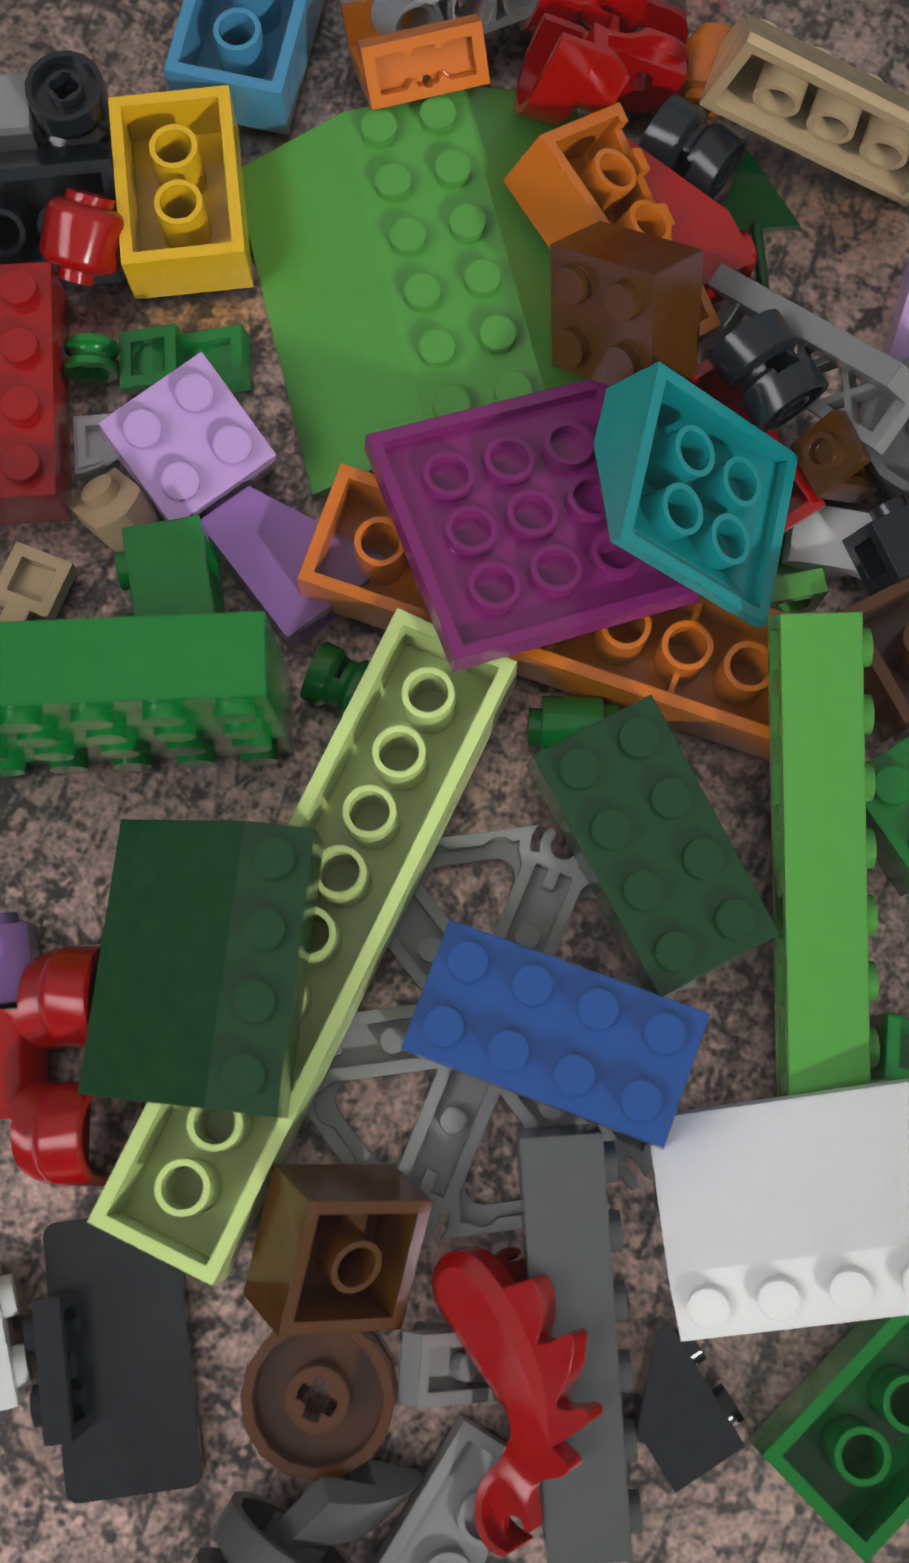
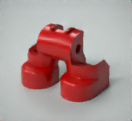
M539 0L531 16L519 21V29L532 34L533 37L519 72L515 90L514 109L518 115L544 124L559 126L571 117L576 108L594 113L618 102L621 103L624 111L636 113L654 111L660 108L671 95L679 90L687 77L689 57L686 42L689 36L686 10L664 1Z
M101 944L72 945L54 949L36 957L26 966L20 978L17 993V1009H0V1119H11V1149L17 1166L26 1175L43 1184L100 1187L106 1185L112 1173L91 1172L88 1167L91 1109L87 1108L94 1096L78 1094L79 1081L59 1083L48 1080L49 1050L65 1046L85 1048Z

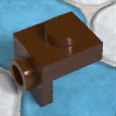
M831 410L789 446L792 452L798 455L797 461L817 498L859 504L878 489L865 467L870 461V454L860 440L847 413L843 410Z

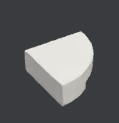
M110 414L73 416L75 474L80 481L91 480L99 475L106 474L113 467H117L121 463L104 441L98 425L99 421Z

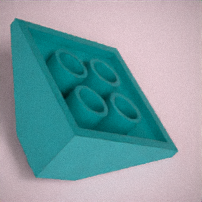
M660 361L608 387L596 431L594 449L610 542L753 627L761 628L766 626L798 455Z

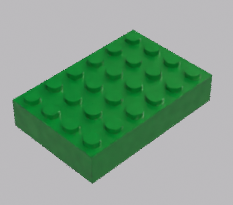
M265 611L0 622V776L25 774V766L49 765V770L54 773L77 774L87 772L89 770V763L113 762V768L116 770L143 771L152 768V761L177 760V766L198 769L215 766V758L240 757V762L244 765L266 766L277 764L279 762V755H294L292 680Z

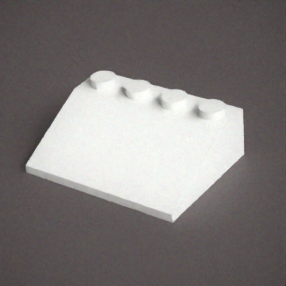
M909 1078L677 1111L664 1150L650 1145L667 1272L681 1342L909 1315Z

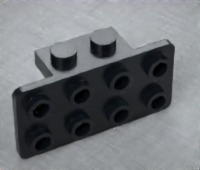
M88 1218L50 1224L43 1234L48 1293L31 1300L32 1312L27 1313L24 1319V1341L27 1353L30 1356L36 1355L38 1383L32 1385L30 1392L32 1423L35 1428L42 1427L44 1447L61 1444L66 1496L74 1503H86L195 1486L202 1478L204 1468L184 1272L88 1223Z

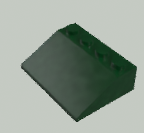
M121 819L78 1094L288 1119L324 842L315 828L252 821Z

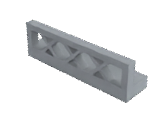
M721 263L708 285L723 297L728 304L718 317L721 325L705 338L701 345L712 352L716 345L736 329L745 315L752 318L766 310L776 308L799 339L797 342V353H808L811 358L813 353L820 357L813 361L822 373L836 368L841 369L843 392L817 399L806 410L822 419L831 410L845 407V412L863 444L878 454L883 455L909 418V368L895 358ZM856 378L865 384L857 387ZM884 394L893 399L894 402L872 432L860 425L859 402Z

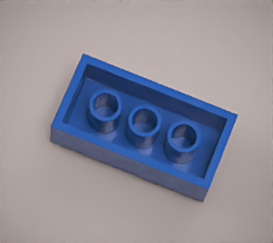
M449 919L401 1049L420 1058L664 1150L710 1013Z

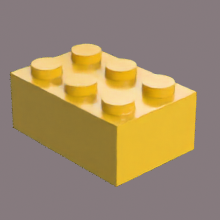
M229 85L108 97L117 212L124 220V227L119 235L121 265L135 300L254 287L239 129Z

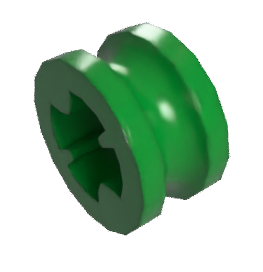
M94 333L74 334L65 339L64 351L69 356L63 363V373L66 377L73 381L90 385L107 384L117 379L119 368L113 362L119 356V345L116 341L107 336Z

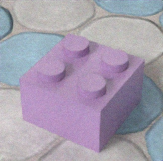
M202 351L98 422L104 441L134 482L154 504L163 521L199 515L202 519L205 517L204 513L216 502L229 494L234 493L236 495L247 486H253L275 470L276 453Z

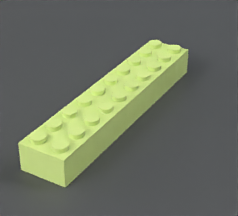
M396 609L288 823L289 826L315 828L324 842L288 1119L147 1102L87 1220L88 1223L211 1286L226 1280L266 1198L273 1164L283 1163L516 685L517 661L503 657L452 672L434 625L404 610Z

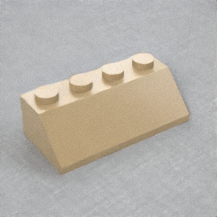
M744 12L720 44L699 105L907 207L909 205V95L884 83L880 77L872 73L863 72L831 56L827 50L818 46H811L778 29L772 22L758 19Z

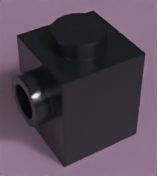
M904 494L869 511L868 513L872 521L842 540L869 596L909 577V504Z

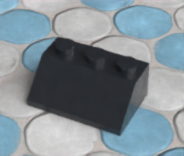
M111 141L0 152V265L48 262L42 256L39 248L46 206L51 198L65 196L66 187L96 193L116 200ZM121 260L119 268L114 274L108 276L95 275L94 285L128 281L122 268ZM52 263L54 270L57 274L58 265ZM59 278L63 288L85 286Z

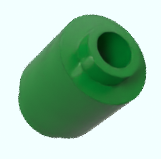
M542 696L541 708H529L528 746H540V751L618 712L619 705L618 703H603V697Z

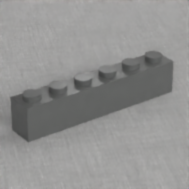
M594 1123L516 1129L526 1279L545 1274L550 1279L556 1297V1318L551 1332L552 1338L561 1337L577 1328H585L588 1332L585 1363L569 1397L572 1402L576 1403L598 1401L602 1405L603 1414L591 1424L565 1440L580 1454L582 1458L581 1464L563 1477L541 1481L540 1483L543 1541L547 1563H614L633 1561L631 1534L643 1533V1520L639 1490L628 1489L626 1463L638 1462V1449L633 1418L623 1419L621 1393L633 1391V1377L629 1349H618L616 1323L628 1321V1306L624 1279L613 1280L611 1253L623 1252L619 1210H608L606 1183L618 1182L615 1142L603 1141V1132Z

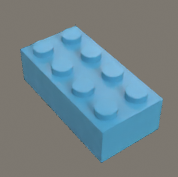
M183 0L164 67L169 91L229 85L238 125L289 135L324 0Z

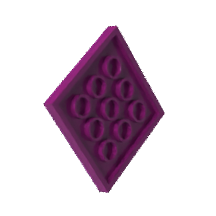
M588 379L366 435L365 453L452 672L697 602L700 596L698 593L610 542L594 449L599 418L606 389L610 387L609 385Z

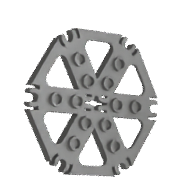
M539 825L441 837L388 945V949L421 992L449 922L447 916L426 890V880L429 874L439 867L489 860H501L510 865L515 874V882L493 935L555 957L574 907L584 899H596L582 870L579 869L574 855L570 859L562 860L555 857L552 853L551 845L557 830L549 828L543 834L539 843V852L530 850L531 839ZM636 973L630 976L613 978L644 989ZM693 980L685 984L684 986L668 993L663 997L673 1000V997L677 991L689 990L697 987L696 980ZM417 1004L356 1012L306 1114L342 1164L395 1165L433 1200L425 1231L427 1236H430L436 1230L440 1221V1210L449 1211L450 1214L448 1227L440 1240L523 1229L521 1199L479 1204L473 1201L465 1190L466 1176L499 1094L525 1128L593 1123L420 1058L401 1049ZM438 1069L404 1154L401 1158L391 1163L376 1160L337 1108L336 1096L340 1087L352 1080ZM598 1125L603 1132V1141L615 1142L618 1176L633 1191L639 1186L636 1175L629 1167L623 1165L622 1162L626 1156L630 1157L639 1165L644 1177H647L653 1163L650 1144Z

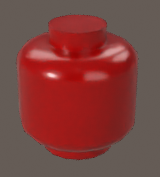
M66 187L65 196L53 197L48 201L39 248L42 256L48 262L58 265V278L76 284L93 286L95 275L108 276L117 272L121 260L119 235L124 227V220L114 210L116 200L96 193Z

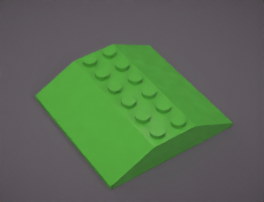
M473 87L372 110L370 106L342 112L242 166L249 239L313 500L329 495L340 463L373 473L364 450L367 434L588 380L586 377L552 366L551 250L503 181L539 135L579 119L577 108L566 122L559 126H550L518 115L515 112V90Z

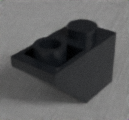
M661 1314L650 1321L630 1418H633L637 1431L676 1493L746 1447L734 1428L744 1421V1418L722 1383L710 1389L701 1375L697 1365L705 1361L706 1356L697 1341L681 1342L679 1328L673 1329L671 1324Z

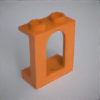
M356 0L340 4L351 64L372 110L490 84L482 20L477 13L406 29L413 18L412 9L404 16L401 31L379 35L371 21V8L374 0ZM458 0L455 4V12L459 10ZM424 75H429L428 79L423 80L422 78Z

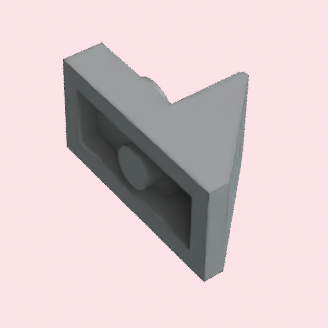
M419 1321L415 1323L413 1330L403 1331L398 1390L399 1405L422 1409L499 1401L448 1323Z

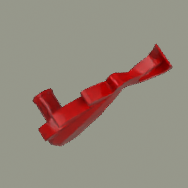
M464 1246L440 1258L433 1270L431 1286L433 1298L440 1313L508 1416L510 1427L508 1443L501 1459L480 1481L474 1505L475 1527L480 1540L492 1553L497 1556L506 1557L532 1540L533 1536L530 1532L542 1525V1506L539 1499V1484L541 1481L563 1477L581 1464L582 1458L580 1454L565 1440L591 1424L603 1414L602 1405L598 1401L576 1403L570 1400L571 1391L585 1363L588 1332L585 1328H577L561 1337L552 1338L551 1332L556 1318V1297L549 1277L541 1274L526 1279L525 1257L512 1263L509 1262V1260L517 1258L522 1252L518 1248L508 1247L501 1249L496 1254H492L489 1250L480 1246ZM511 1516L521 1519L523 1529L511 1519Z

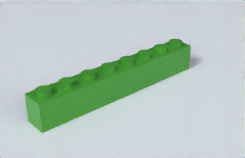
M862 612L778 614L768 617L773 922L780 935L773 938L776 1097L870 1084V1068L878 1067L880 1060L878 1033L875 1027H869V1001H876L879 993V978L876 964L874 961H868V935H875L878 925L876 900L873 895H867V868H874L877 856L874 831L872 828H866V802L873 801L876 786L873 764L871 761H865V735L871 734L873 731L874 704L871 695L864 694L863 667H870L872 663L873 637L871 629L863 627Z

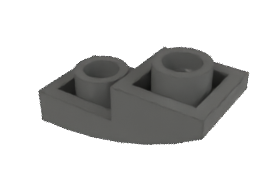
M368 1460L352 1472L348 1481L335 1476H321L306 1488L304 1495L279 1519L286 1546L326 1547L343 1544L371 1532L424 1481L420 1469L388 1464L384 1461Z

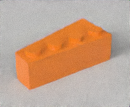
M620 102L539 135L503 179L550 250L551 243L598 221L673 241L671 233L672 226L675 224L666 202L655 203L644 178L650 171L641 147L630 148L622 130L628 119ZM703 283L701 290L699 344L721 325Z

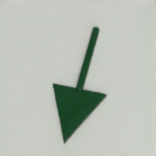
M747 149L723 207L730 212L739 230L744 229L747 232H751L757 254V261L755 263L757 283L770 289L763 231L800 228V224Z

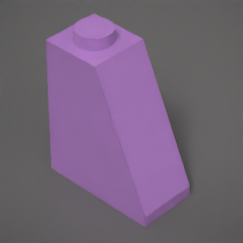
M247 486L236 495L234 493L227 495L204 513L205 517L201 520L217 557L257 609L265 611L270 626L291 653L342 616L330 611L333 609L332 604L302 595L299 592L297 578L318 521L250 486ZM336 532L321 574L362 588L370 580L357 566L354 540ZM366 546L363 549L373 559H384L381 554Z

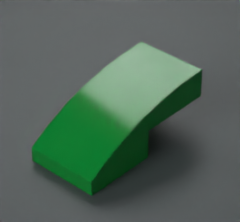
M175 323L120 332V390L125 394L139 395L202 351L232 393L251 390L250 334L241 324L191 333H184Z

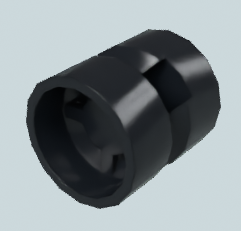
M70 50L55 51L39 58L29 69L26 77L25 96L38 122V127L47 147L111 141L109 95L102 74L95 62L82 53Z
M676 92L658 110L647 127L639 147L715 200L736 171L747 149L749 139L720 119L708 124L707 111L679 92Z
M776 308L759 313L742 323L716 345L708 358L709 363L728 390H741L742 396L738 405L751 424L764 433L771 432L795 418L812 405L829 386V382L808 353H795L794 349L799 339Z

